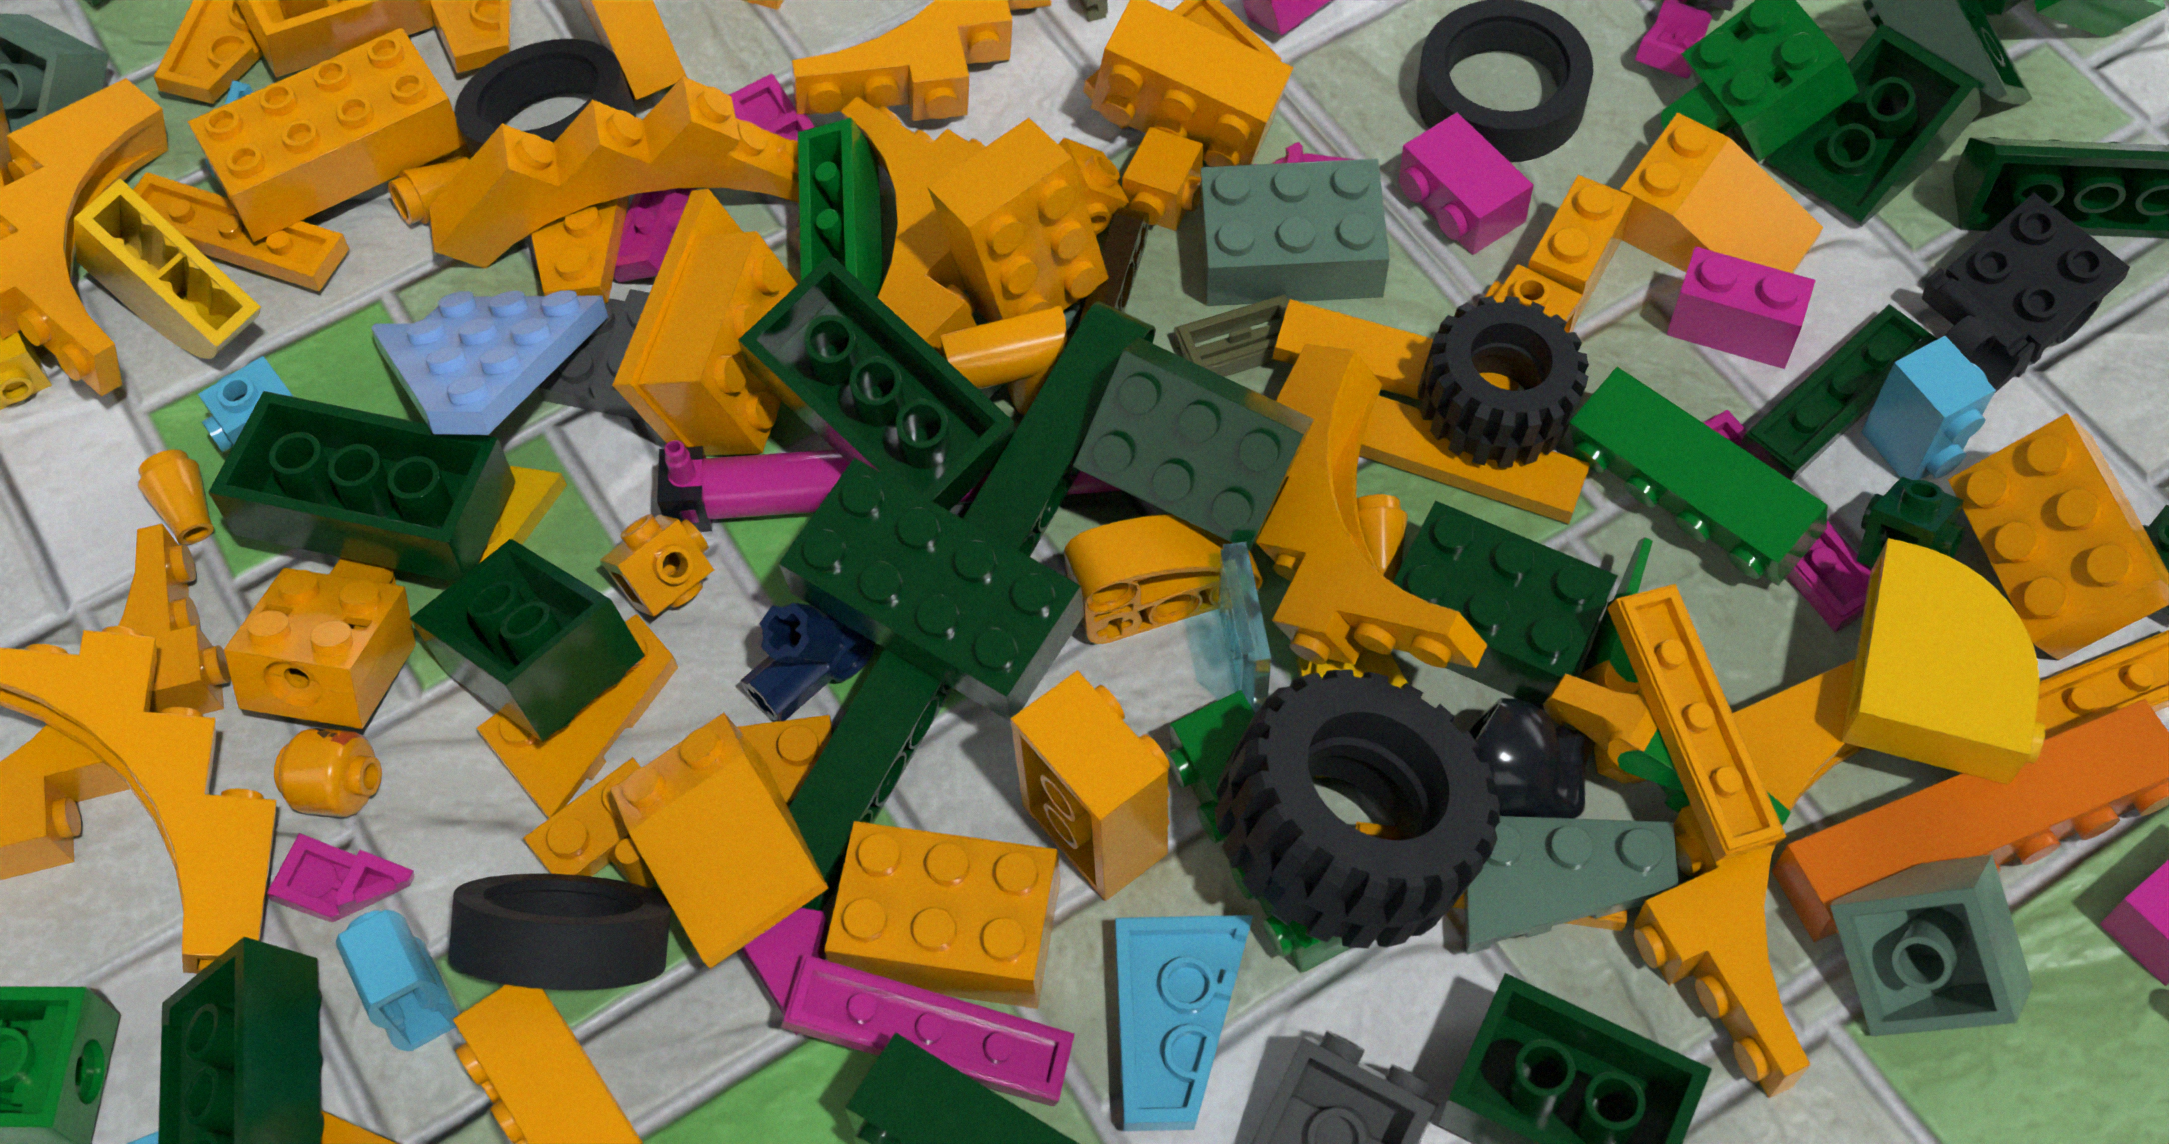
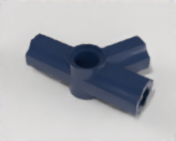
M795 602L785 607L772 605L759 623L763 632L761 648L769 656L741 679L744 690L770 720L785 721L832 679L836 682H843L856 675L872 657L876 643L812 605Z

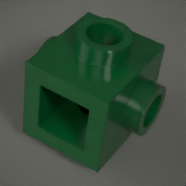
M1902 476L1884 496L1877 493L1870 500L1861 522V529H1864L1865 533L1857 562L1873 568L1888 538L1932 549L1954 558L1965 533V527L1957 525L1964 500L1945 493L1938 485L1932 482L1911 480Z

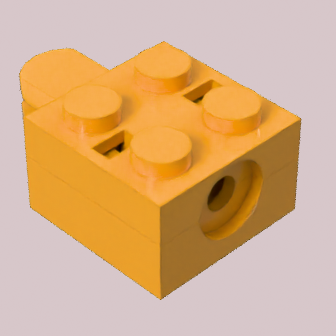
M340 558L329 574L283 568L223 649L238 708L363 729L416 646L412 622L409 619L411 615L405 586L396 585L393 568L346 558Z

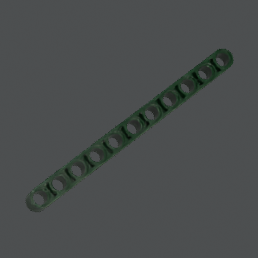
M1096 301L1090 307L965 514L964 520L1027 556H1031L1081 471L1073 467L1123 349L1138 337L1153 343L1156 332L1155 326L1101 301ZM884 649L789 807L828 886L826 891L801 908L817 911L823 910L841 879L853 822L871 824L875 822L953 689L887 649Z

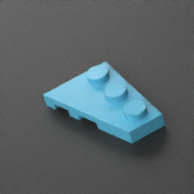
M1253 915L1115 918L1114 938L1123 1132L1195 1130Z

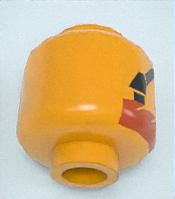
M322 728L302 730L280 750L274 766L276 787L292 809L304 814L334 817L354 815L367 804L370 796L376 793L382 778L381 764L375 757L373 747L366 737L354 731Z

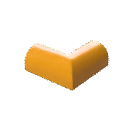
M1054 306L943 334L940 336L943 357L979 390L1007 383L1012 404L1017 412L1025 416L1067 346L1066 320L1062 307Z

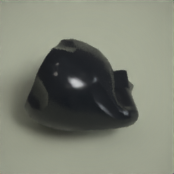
M1500 698L1480 716L1469 730V733L1479 745L1480 752L1477 754L1479 762H1488L1496 787L1490 794L1497 795L1500 816L1572 819L1581 816L1585 810V765L1596 742L1578 729L1574 731L1565 726H1559L1555 729L1549 715L1531 702L1521 699Z

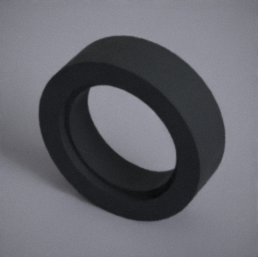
M1483 0L1467 4L1443 17L1432 28L1424 42L1416 94L1420 115L1430 129L1457 112L1510 163L1529 161L1542 157L1565 144L1574 135L1583 119L1593 77L1592 54L1586 40L1578 29L1563 16L1546 7L1522 0ZM1494 50L1510 51L1528 56L1545 66L1553 75L1558 91L1547 102L1532 109L1522 111L1494 110L1478 105L1464 97L1454 86L1450 72L1458 62L1472 54Z
M565 38L546 40L520 47L484 66L461 90L455 104L454 114L459 130L473 157L502 123L505 124L517 112L544 98L566 93L591 94V97L578 110L564 119L541 128L524 131L553 143L592 100L617 110L626 111L635 117L636 108L620 65L611 51L592 41Z
M548 873L510 874L481 878L464 883L454 891L448 957L454 967L469 975L513 986L553 990H597L636 985L660 976L666 969L671 906L665 895L641 885L608 878Z

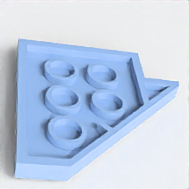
M571 290L558 291L547 296H525L522 291H508L496 296L474 297L473 293L469 291H460L441 298L438 301V307L423 320L415 323L375 324L371 329L379 351L433 434L489 435L608 318L602 295L577 296L576 292Z

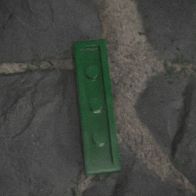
M1889 304L1748 430L1739 447L1793 481L1874 406L1895 361L1930 344L1938 338Z

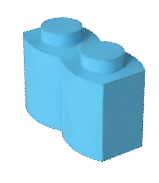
M392 910L371 911L354 919L348 925L346 931L338 934L336 947L365 1011L375 1026L385 1029L391 1044L395 1048L403 1051H414L457 1027L453 1019L459 1013L424 941L413 935L403 915Z

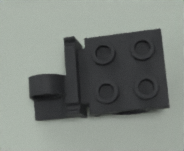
M2033 193L1946 269L1945 273L1941 268L1934 272L1926 281L1922 300L1954 325L1944 336L1957 347L1970 363L1977 365L1984 372L1996 393L2015 375L2019 378L2024 374L2029 361L2035 364L2041 359L2043 351L2054 341L2060 344L2073 336L2095 313L2103 298L2126 278L2130 266L2044 199Z

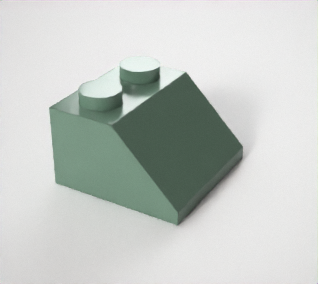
M0 13V95L10 133L102 90L109 54L29 14Z
M1993 854L1922 863L1835 899L1831 903L1830 908L1871 1036L2013 1024L2017 1022L2033 985Z

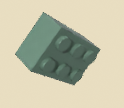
M1378 158L1201 167L1200 219L1207 306L1254 304L1284 294L1288 301L1292 299L1299 302L1381 298L1384 296L1390 258Z

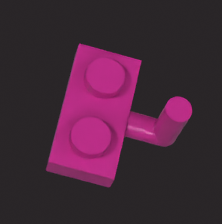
M676 188L634 195L625 217L614 272V278L618 282L657 276L692 190H696V188Z

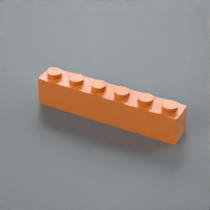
M2143 699L2045 739L2037 761L2034 764L2026 762L2009 785L1965 773L1959 774L1787 844L1772 869V873L1813 942L1819 941L1838 933L1830 908L1833 900L1916 865L1993 854L1999 873L2001 871L1999 865L2019 858L2023 865H2028L2045 858L2060 847L2059 840L2078 833L2082 840H2089L2099 836L2120 821L2119 815L2137 809L2141 816H2146L2169 805V731L2147 700Z

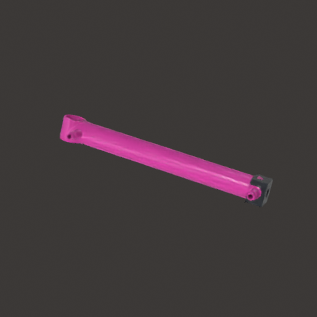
M672 440L665 445L664 449H659L657 503L662 515L677 518L680 522L687 519L699 532L712 531V519L816 512L850 463L835 449L706 458L703 446L685 447L681 441ZM991 471L959 502L974 501ZM1080 471L1067 495L1123 490Z

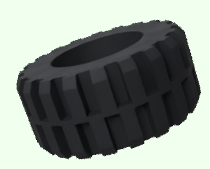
M1353 670L1326 671L1323 678H1321L1319 673H1313L1293 679L1289 686L1278 688L1265 700L1260 710L1255 713L1219 776L1216 788V795L1219 800L1215 808L1216 826L1220 835H1228L1222 847L1232 868H1242L1245 873L1241 881L1242 884L1256 900L1263 896L1274 906L1271 911L1272 915L1286 925H1289L1294 920L1307 927L1305 933L1307 936L1323 942H1329L1332 936L1342 938V946L1368 949L1375 939L1378 946L1391 947L1405 943L1410 936H1422L1435 927L1440 919L1448 913L1482 871L1483 865L1493 853L1497 842L1495 828L1500 823V809L1497 795L1490 794L1496 786L1488 762H1479L1477 754L1480 752L1479 745L1468 730L1461 733L1453 725L1452 722L1455 716L1441 704L1435 708L1421 699L1423 692L1407 683L1402 685L1401 688L1388 683V676L1373 672H1365L1361 678L1354 677ZM1311 776L1341 779L1366 791L1391 816L1401 840L1373 837L1345 823L1321 799L1314 787Z

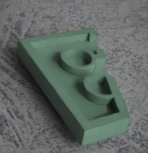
M1500 816V823L1495 828L1497 842L1493 853L1483 865L1482 871L1464 892L1466 955L1489 949L1491 943L1524 934L1528 938L1550 932L1552 926L1587 916H1592L1596 919L1639 907L1646 900L1678 886L1674 822Z

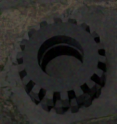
M1493 296L1480 298L1477 307H1474L1469 302L1457 307L1454 317L1447 315L1441 322L1438 333H1435L1418 386V398L1422 399L1419 409L1423 420H1433L1429 431L1437 440L1447 438L1450 441L1448 450L1458 456L1465 451L1474 455L1473 463L1484 466L1487 459L1496 460L1498 468L1512 467L1517 458L1524 465L1535 462L1540 452L1548 455L1556 448L1559 439H1563L1569 427V421L1574 416L1589 377L1585 375L1589 366L1587 354L1578 352L1582 342L1576 332L1566 333L1564 328L1567 322L1558 314L1549 317L1543 313L1544 306L1532 302L1531 307L1519 304L1518 297L1506 296L1504 302H1496ZM1479 373H1497L1507 376L1519 383L1525 390L1511 391L1496 387L1486 381Z

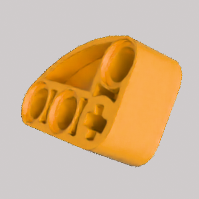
M1173 514L1138 517L1091 528L1073 537L1064 548L1066 578L1081 586L1084 616L1081 622L1089 641L1095 644H1107L1235 604L1253 595L1263 582L1251 551Z

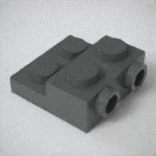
M630 289L625 301L609 298V302L605 303L608 318L539 385V391L545 402L645 421L612 384L650 294L649 292Z
M1326 1030L1321 1042L1311 1036L1302 1038L1252 1144H1420L1439 1103L1426 1097L1431 1086L1428 1081L1394 1064H1391L1387 1074L1384 1075L1360 1062L1365 1049L1342 1036Z

